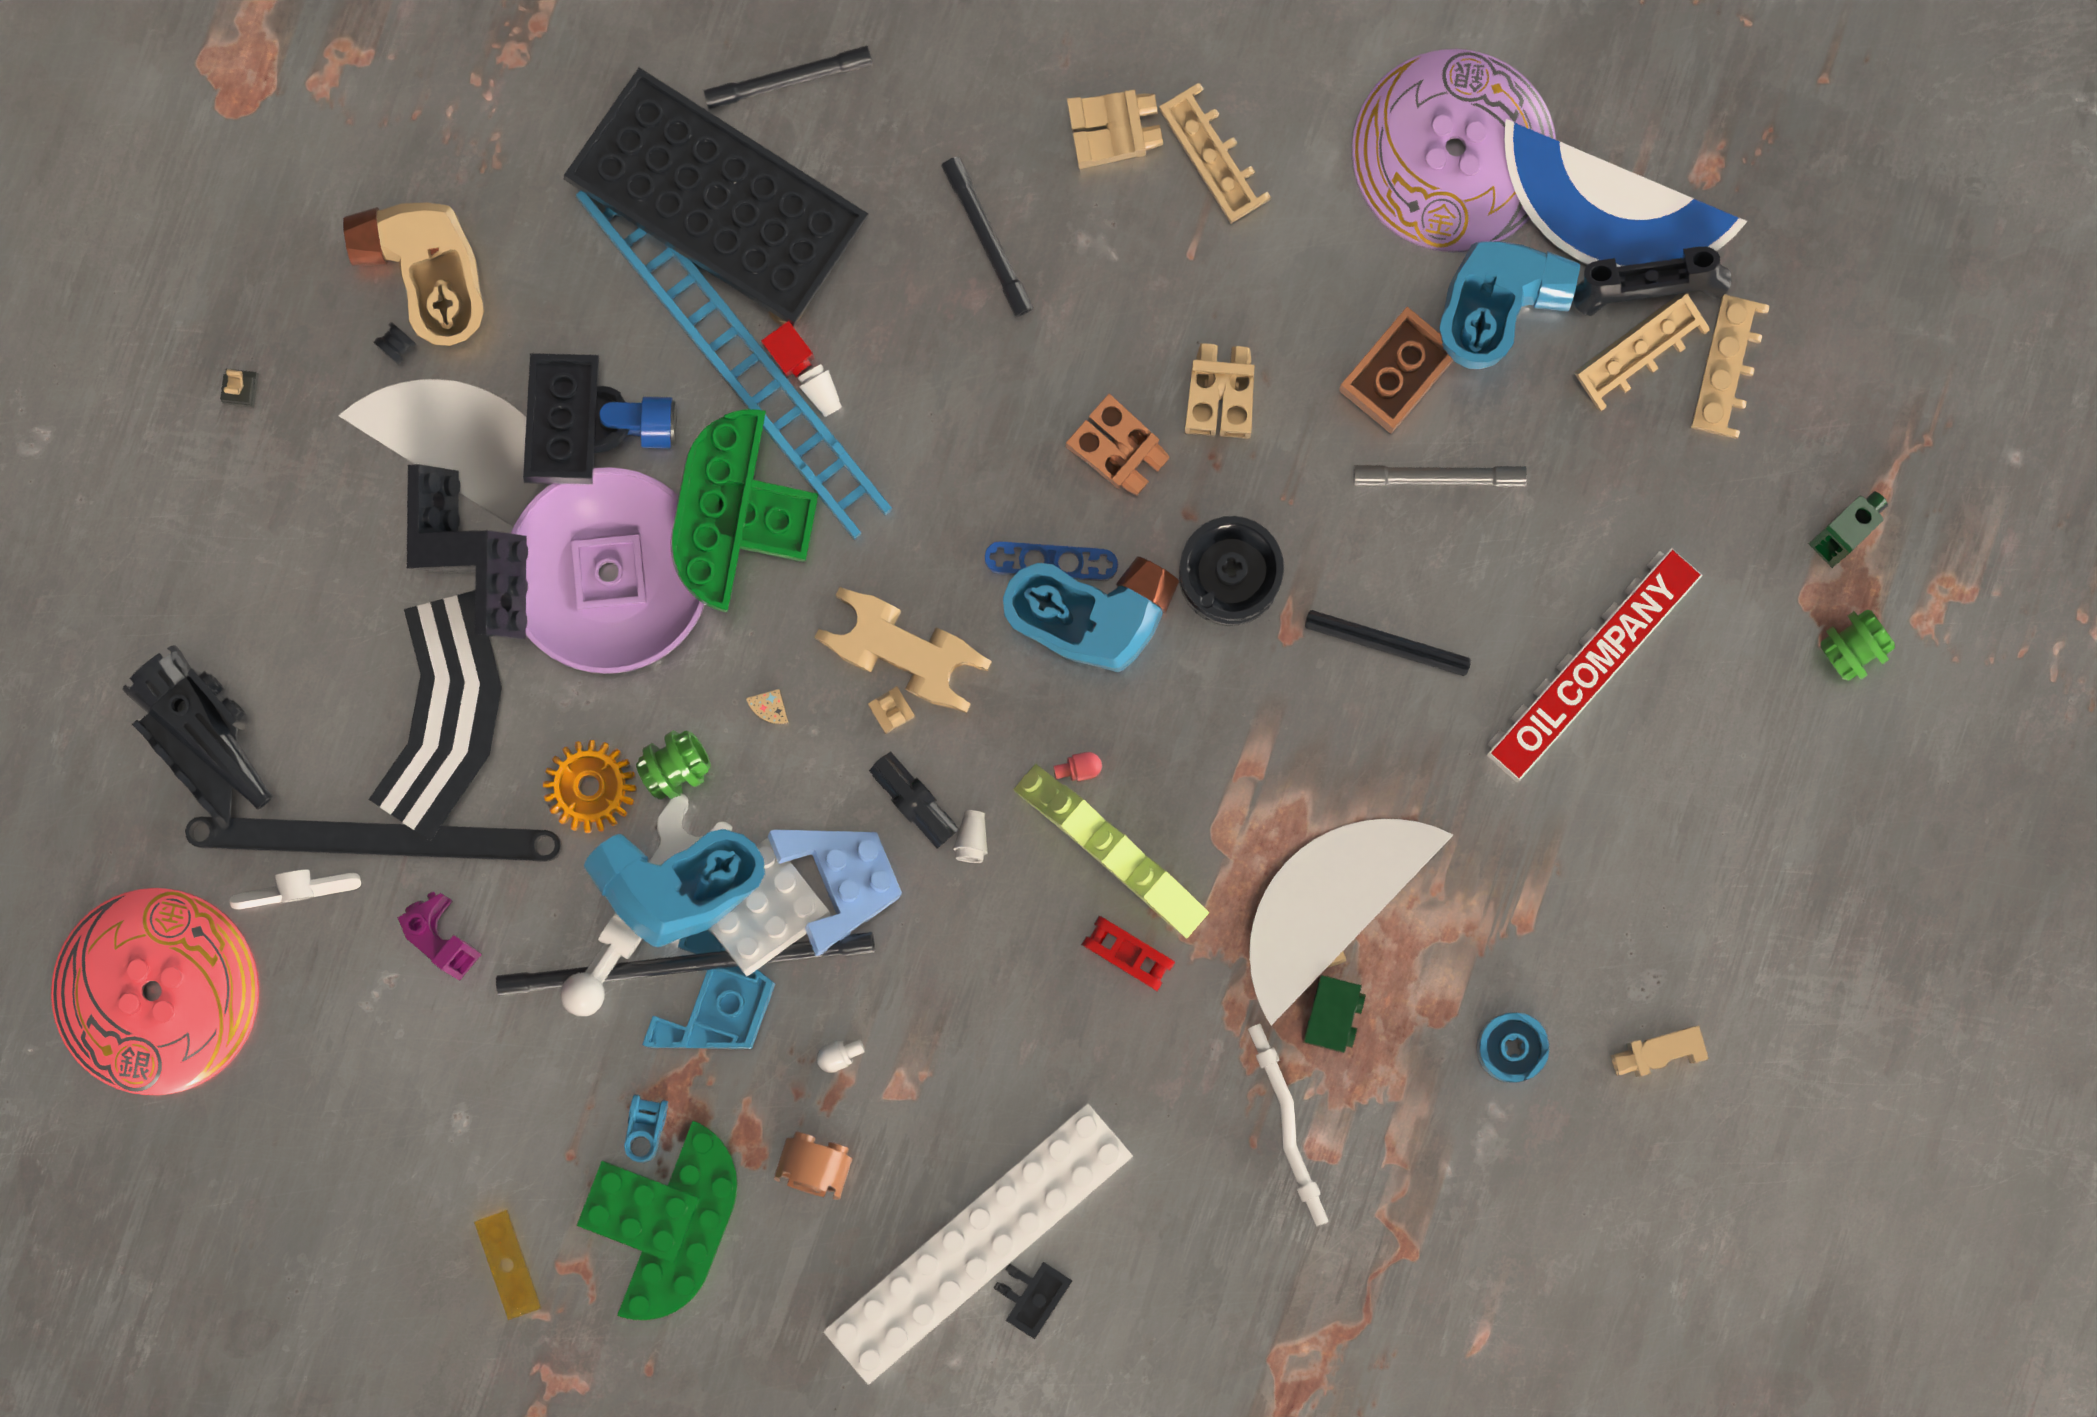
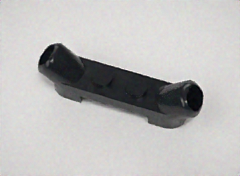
M1707 246L1683 249V258L1617 267L1615 258L1591 262L1585 268L1584 280L1576 285L1573 303L1580 313L1592 316L1609 303L1701 291L1717 299L1729 291L1731 287V273L1728 268L1720 264L1718 252Z

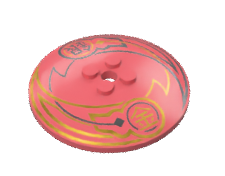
M166 888L138 889L120 894L101 903L81 919L71 931L59 952L53 971L51 986L52 1010L57 1029L65 1046L75 1060L95 1078L116 1089L141 1095L174 1094L189 1090L210 1080L231 1063L248 1039L257 1015L259 1003L258 971L251 948L234 922L216 906L202 898L179 890ZM150 981H156L161 986V995L155 1001L147 1000L143 994L145 985Z

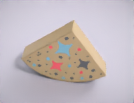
M780 689L746 698L752 711L761 719L774 724L789 723Z

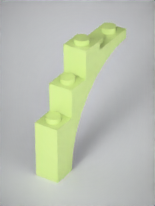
M1037 764L1030 769L1013 789L1020 797L1092 855L1185 938H1188L1210 913L1167 871L1147 857L1132 841L1108 823L1083 798L1066 785L1061 784Z

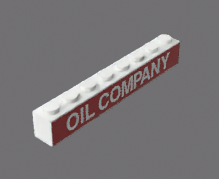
M1673 548L1666 554L1659 551L1647 564V567L1651 569L1648 575L1643 580L1637 576L1624 590L1628 597L1623 603L1618 605L1614 601L1601 616L1606 622L1598 631L1591 627L1578 643L1583 646L1582 649L1575 656L1568 653L1555 667L1560 671L1557 677L1552 682L1546 678L1533 692L1537 699L1528 708L1523 703L1513 714L1510 720L1515 724L1507 733L1500 729L1488 742L1487 745L1492 749L1486 756L1514 781L1519 782L1703 576Z

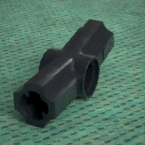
M891 751L874 763L869 770L874 779L892 797L891 801L910 823L914 822L937 849L959 830L946 812L937 805V800L917 777L914 778Z

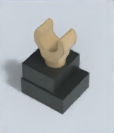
M226 369L225 374H223L220 397L222 403L254 408L258 373Z

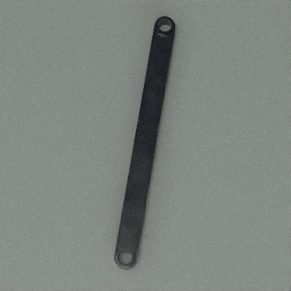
M203 816L190 820L185 829V835L190 844L195 847L209 849L548 862L556 859L562 849L561 840L558 835L548 830L441 826L430 841L406 824L230 818V826L223 830L213 817ZM206 823L210 831L209 836L206 840L198 842L194 837V830L197 825ZM543 837H551L555 844L552 853L548 855L539 854L537 850L539 840Z

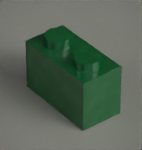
M1321 975L1303 1043L1340 1053H1345L1346 1047L1353 1048L1357 1028L1352 1027L1354 1014L1362 1013L1366 994L1360 993L1362 985Z

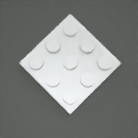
M768 838L757 845L764 858L765 875L759 887L724 918L709 928L746 976L807 934L805 930L807 923L831 916L829 910L790 861L778 864Z

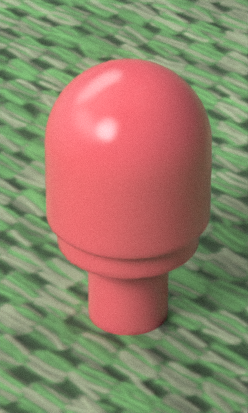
M1092 752L1074 754L1072 757L1067 758V763L1053 766L1056 779L1071 777L1072 781L1077 780V782L1093 779L1101 772L1102 762L1099 756Z

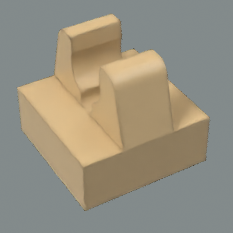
M898 687L868 703L885 734L915 717Z

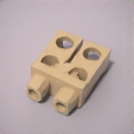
M1134 89L1097 97L1067 99L1079 169L1146 156L1145 150L1163 145L1160 125L1142 128L1140 117L1158 114L1155 94L1136 95Z
M1201 343L1196 360H1193L1184 434L1215 436L1218 401L1221 400L1222 412L1219 437L1250 439L1255 365H1251L1250 348L1233 346L1231 348L1230 363L1217 362L1218 345Z
M1699 1026L1689 1027L1643 1042L1637 1040L1626 1043L1627 1051L1610 1055L1616 1075L1634 1071L1636 1077L1651 1074L1650 1069H1661L1670 1060L1683 1056L1688 1057L1689 1064L1709 1059Z

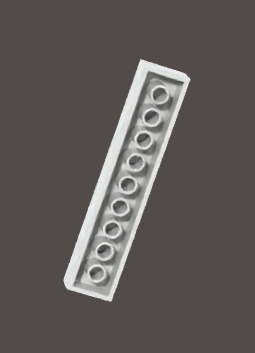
M1087 1103L823 1331L824 1334L869 1385L1130 1160L1133 1155Z

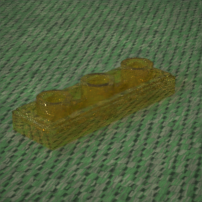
M508 1210L475 1221L474 1224L507 1319L511 1320L541 1309L542 1307ZM506 1258L513 1262V1269L510 1272H506L502 1268V1262Z

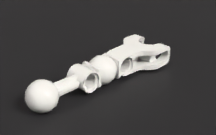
M682 793L681 796L671 799L658 817L657 829L660 846L649 861L650 863L660 866L667 859L687 850L703 837L689 835L682 828V820L689 805L688 797ZM721 821L711 831L721 829L732 831L733 826ZM616 912L598 939L604 945L585 973L574 974L563 983L561 1001L571 1014L588 1016L595 1013L602 1006L604 1001L602 983L619 958L623 956L628 959L642 940Z

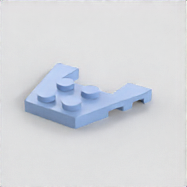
M772 830L768 834V839L778 864L813 855L837 914L807 923L805 930L816 956L826 952L830 946L848 936L852 930L863 922L869 921L898 900L902 894L877 832Z

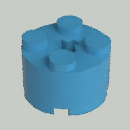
M1506 1013L1493 1018L1483 1027L1478 1037L1476 1053L1484 1070L1493 1078L1509 1083L1521 1082L1533 1078L1543 1069L1549 1057V1041L1545 1029L1533 1017L1524 1013ZM1517 1039L1520 1042L1518 1044V1049L1521 1051L1520 1054L1507 1055L1508 1047L1505 1045L1506 1041L1512 1042Z

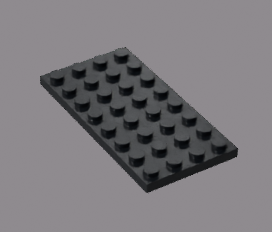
M640 67L636 70L574 159L563 178L571 185L786 322L789 321L792 326L801 317L868 218V213Z

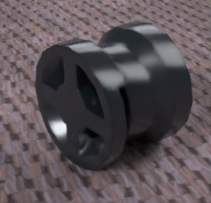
M390 322L388 325L390 327L389 331L383 337H377L373 343L399 365L403 361L405 352L411 346L415 347L417 344L395 324Z

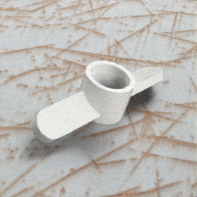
M309 869L275 875L277 887L236 894L229 900L233 909H243L277 902L288 903L354 890L360 887L361 879L360 875L356 873H347L311 880Z

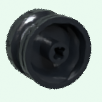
M1223 516L1213 519L1199 527L1188 539L1183 549L1179 567V584L1182 595L1197 615L1211 623L1222 626H1239L1250 623L1264 614L1276 599L1284 574L1282 552L1273 535L1258 522L1239 516ZM1234 567L1236 569V574L1234 576H1229V574L1226 573V569Z

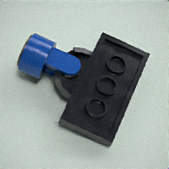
M530 353L523 469L524 483L593 484L595 453L607 452L617 447L627 435L640 436L642 448L671 449L672 445H675L676 401H673L672 397L643 396L642 403H626L621 396V392L609 386H598L599 355Z

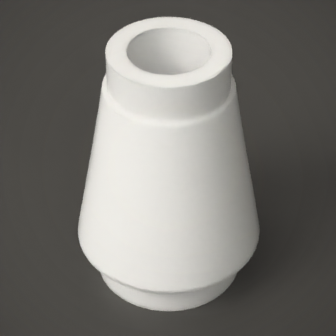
M822 364L798 377L802 384L799 387L819 411L822 412L824 417L842 408L829 370L825 371Z
M974 810L964 811V818L962 819L953 848L956 852L957 860L968 863L983 862V857L987 854L985 813Z

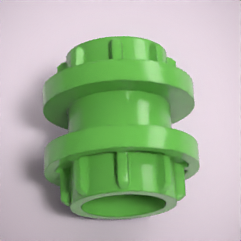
M1865 610L1859 615L1853 611L1847 615L1852 622L1849 627L1838 633L1834 626L1826 630L1829 636L1820 643L1821 649L1844 680L1849 681L1857 675L1862 680L1868 675L1863 666L1876 657L1883 665L1890 660L1887 654L1895 649V642L1870 610Z
M674 730L664 736L666 746L661 749L653 743L643 748V756L639 757L636 768L645 787L655 798L662 800L665 797L673 799L681 796V793H683L681 784L687 781L693 787H697L704 782V775L708 773L711 763L700 741L689 731H684L680 734Z

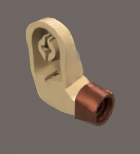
M430 202L402 203L379 210L378 207L343 218L346 249L352 266L387 265L388 260L399 262L402 280L407 290L409 322L419 337L434 345L451 346L467 340L480 327L484 309L480 293L477 262L456 212L450 206Z

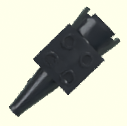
M173 645L167 648L171 654L163 657L158 653L142 665L129 678L134 684L131 687L124 685L122 690L148 713L140 721L136 720L132 725L143 735L152 749L166 762L175 776L190 790L199 804L225 830L230 826L233 788L253 804L257 810L269 803L273 796L237 742L238 728L244 730L248 727L242 719L246 716V713L234 700H230L228 697L224 698L220 692L224 688L212 674H208L206 671L200 673L192 669L179 648ZM185 703V708L181 711V706Z

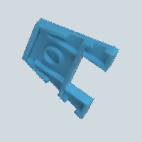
M707 930L681 938L678 948L694 954L726 951L719 940ZM740 967L707 970L687 1027L653 1016L642 1045L648 1048L752 1049L775 983L759 970H755L748 976L743 973Z

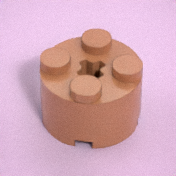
M795 1132L794 1138H786L773 1179L780 1182L781 1176L789 1179L787 1186L820 1197H825L827 1191L834 1192L833 1199L839 1200L852 1162V1158L847 1155L848 1148L829 1142L827 1147L814 1143L815 1137L801 1132Z

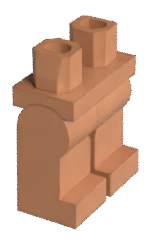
M1110 393L1090 414L1088 421L1085 420L1065 444L1068 450L1079 456L1117 489L1122 486L1126 491L1135 496L1149 482L1135 470L1144 460L1158 472L1170 458L1158 444L1160 439L1151 433ZM1098 429H1100L1103 433H1105V434H1106L1110 439H1112L1113 441H1110V440H1109L1105 435H1103Z

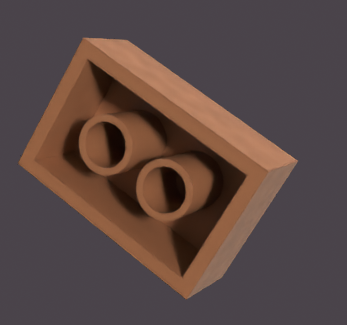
M1406 307L1343 381L1339 391L1392 434L1449 367L1453 359L1443 349L1440 333L1409 307Z

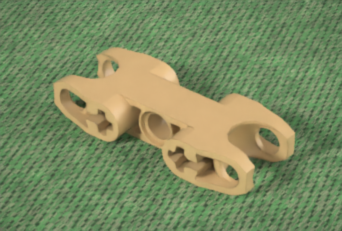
M839 587L836 597L856 611L858 616L856 626L850 633L844 635L832 634L826 630L818 629L814 637L816 640L829 647L844 661L867 672L872 671L879 658L912 674L905 688L908 692L932 704L953 708L964 713L968 712L971 703L950 689V674L955 668L962 665L974 666L980 670L988 671L992 664L991 660L975 651L964 640L939 628H935L929 642L895 626L901 613L900 609L875 596Z

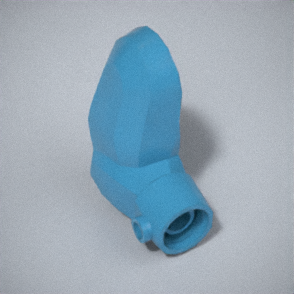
M1502 241L1475 242L1471 245L1448 287L1444 312L1439 327L1443 349L1455 363L1468 369H1483L1495 365L1508 353L1514 344L1516 318L1521 307L1533 305L1534 308L1569 311L1578 281L1580 263L1548 251L1544 253L1522 244Z
M725 829L708 832L687 850L673 855L660 866L648 862V857L622 834L614 835L601 843L584 863V868L601 894L607 898L616 914L637 936L653 947H660L680 938L708 930L755 891L765 875L764 858L757 846L743 834Z

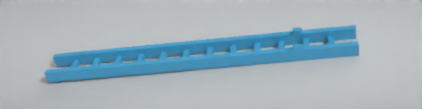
M579 191L576 194L578 201L747 409L762 410L758 404L780 387L794 403L795 407L775 423H772L765 414L763 428L850 536L855 540L861 535V531L844 510L865 493L868 494L884 515L888 514L892 507L692 261L665 245L667 247L666 250L644 265L630 247L648 233L638 228L623 239L609 222L617 213L607 207L605 208L606 211L601 213L588 195ZM674 256L689 275L666 292L651 273ZM693 283H696L710 301L687 318L673 299ZM717 309L731 328L708 344L694 325ZM738 335L753 354L730 371L715 352ZM759 361L774 380L751 397L737 378ZM800 414H803L817 433L794 450L779 431ZM824 440L838 460L815 476L801 457ZM845 466L860 486L837 503L822 484Z

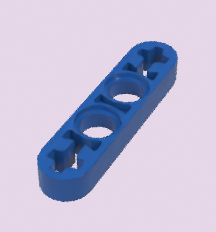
M995 542L985 552V563L988 569L997 574L1015 575L1019 570L1026 568L1024 558L1030 551L1040 552L1044 557V563L1053 564L1061 569L1058 564L1059 558L1066 553L1074 554L1079 562L1078 567L1072 572L1065 573L1075 580L1108 581L1114 577L1118 569V560L1115 554L1110 550L1099 548ZM997 549H1004L1006 556H1015L1014 549H1021L1019 556L1020 569H1013L1014 561H1004L1003 567H997L996 561L990 560V556L997 554ZM1082 554H1090L1088 562H1099L1100 556H1106L1107 562L1112 563L1113 567L1106 569V574H1099L1097 567H1088L1089 574H1082L1084 566Z

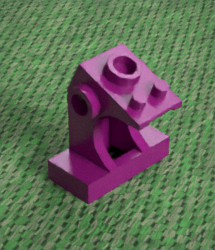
M431 892L427 895L428 901H417L409 905L405 909L406 913L397 918L405 938L432 960L431 962L439 969L460 981L482 954L455 935L449 940H443L439 936L438 920L453 901L442 893L436 895L435 892Z

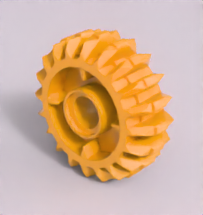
M589 740L588 750L584 751L582 743L577 741L575 742L577 753L572 754L568 747H564L562 751L567 757L566 760L562 761L557 756L552 758V761L559 765L557 771L552 768H547L545 771L548 775L555 778L554 782H543L544 788L554 789V793L545 795L544 799L546 802L557 801V804L550 808L552 814H556L561 810L564 811L559 818L561 824H565L570 818H573L571 823L572 830L577 831L580 823L584 822V832L591 833L592 823L596 822L598 831L603 832L605 831L603 820L607 819L614 827L618 824L617 820L613 817L615 812H618L622 817L628 815L626 810L620 806L623 802L628 805L634 804V800L626 797L625 794L626 792L637 791L635 785L626 784V780H631L636 775L633 771L623 773L622 770L630 765L628 759H624L619 763L616 762L620 757L621 751L615 749L609 756L607 755L609 750L608 743L603 742L599 751H596V742ZM589 777L596 778L599 783L598 791L591 796L584 795L581 791L582 782Z

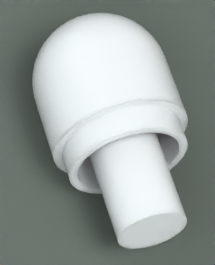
M860 1039L850 1044H846L844 1040L841 1042L836 1041L820 1049L817 1054V1064L823 1071L828 1073L839 1071L853 1063L852 1057L864 1053V1046Z

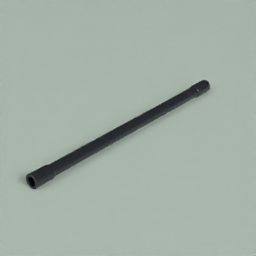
M873 932L849 934L841 941L839 940L834 943L826 952L819 956L815 955L810 941L795 942L766 963L834 955L849 956L874 953L875 942ZM727 951L616 963L604 982L739 966ZM588 967L537 973L522 972L497 975L498 996L562 987L563 983L570 976L577 973H585Z

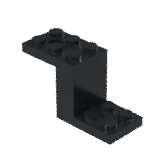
M421 464L408 465L407 568L446 574L475 572V635L513 640L526 639L528 623L526 615V593L528 591L526 579L527 536L490 530L458 531L460 525L458 514L459 471Z

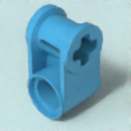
M633 1095L624 1143L625 1152L633 1161L647 1163L656 1156L668 1110L667 1100L659 1103L640 1099L639 1095ZM643 1110V1111L653 1112V1113H656V1114H655V1115H650V1114L641 1113V1111ZM645 1137L650 1142V1150L646 1155L638 1157L632 1151V1144L636 1139Z

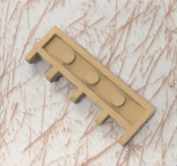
M1198 83L1159 106V110L1230 223H1233L1269 201L1271 196L1266 192L1256 198L1245 180L1253 175L1255 170L1250 166L1241 172L1239 171L1228 153L1229 149L1237 145L1236 140L1233 137L1222 143L1209 123L1219 116L1218 111L1213 109L1204 115L1193 97L1203 90L1201 84Z
M1687 293L1678 294L1574 371V374L1598 410L1602 411L1607 406L1601 397L1618 385L1624 393L1628 392L1631 389L1626 381L1628 377L1644 365L1652 373L1658 369L1657 364L1653 360L1671 345L1679 353L1686 349L1681 341L1683 336L1696 327L1703 334L1709 332L1710 328Z
M1725 294L1721 297L1691 428L1730 438L1739 437L1740 431L1727 428L1732 407L1741 409L1746 407L1747 401L1734 397L1740 374L1753 376L1754 368L1742 365L1747 342L1761 343L1762 335L1750 332L1754 312L1768 313V305Z

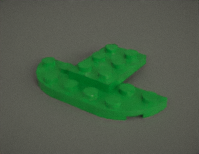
M746 409L734 411L715 420L701 431L690 447L686 457L673 521L670 550L673 565L679 579L686 589L700 602L725 613L729 608L740 549L805 562L807 558L818 494L753 480L766 414L764 410Z
M694 1120L668 1185L606 1161H601L576 1225L642 1251L617 1314L619 1317L631 1320H653L670 1315L687 1305L704 1285L730 1220L738 1191L736 1167L723 1141L709 1128Z

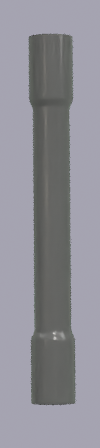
M1354 465V486L1429 484L1526 487L1527 481L1526 466L1452 468Z

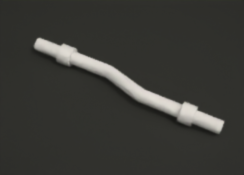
M1257 1024L1248 1028V1031L1258 1052L1256 1055L1261 1069L1265 1068L1280 1103L1283 1150L1300 1187L1297 1191L1302 1203L1306 1202L1315 1225L1318 1227L1329 1222L1318 1197L1321 1193L1317 1183H1312L1297 1148L1294 1101L1277 1064L1280 1060L1276 1050L1270 1047L1261 1024Z

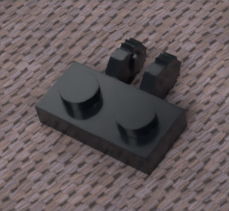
M1045 1262L1042 1263L1033 1278L1009 1263L1005 1270L1015 1279H1020L1028 1285L1022 1296H1019L1012 1291V1288L997 1281L994 1289L1016 1303L1006 1321L1035 1339L1073 1280Z

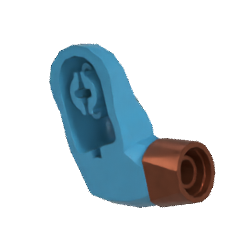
M1137 556L1116 583L1117 588L1106 594L1098 588L1078 582L1053 564L1038 562L1019 570L1009 581L1003 596L1004 616L1013 629L1038 641L1066 659L1120 672L1137 659L1153 637L1162 614H1165L1179 580L1164 568Z

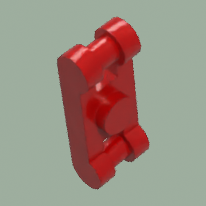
M1099 915L1094 923L1096 926L1090 937H1085L1081 945L1158 992L1163 984L1160 980L1166 970L1170 971L1175 961ZM1107 934L1117 938L1110 950L1101 945ZM1146 957L1155 962L1149 973L1140 969Z

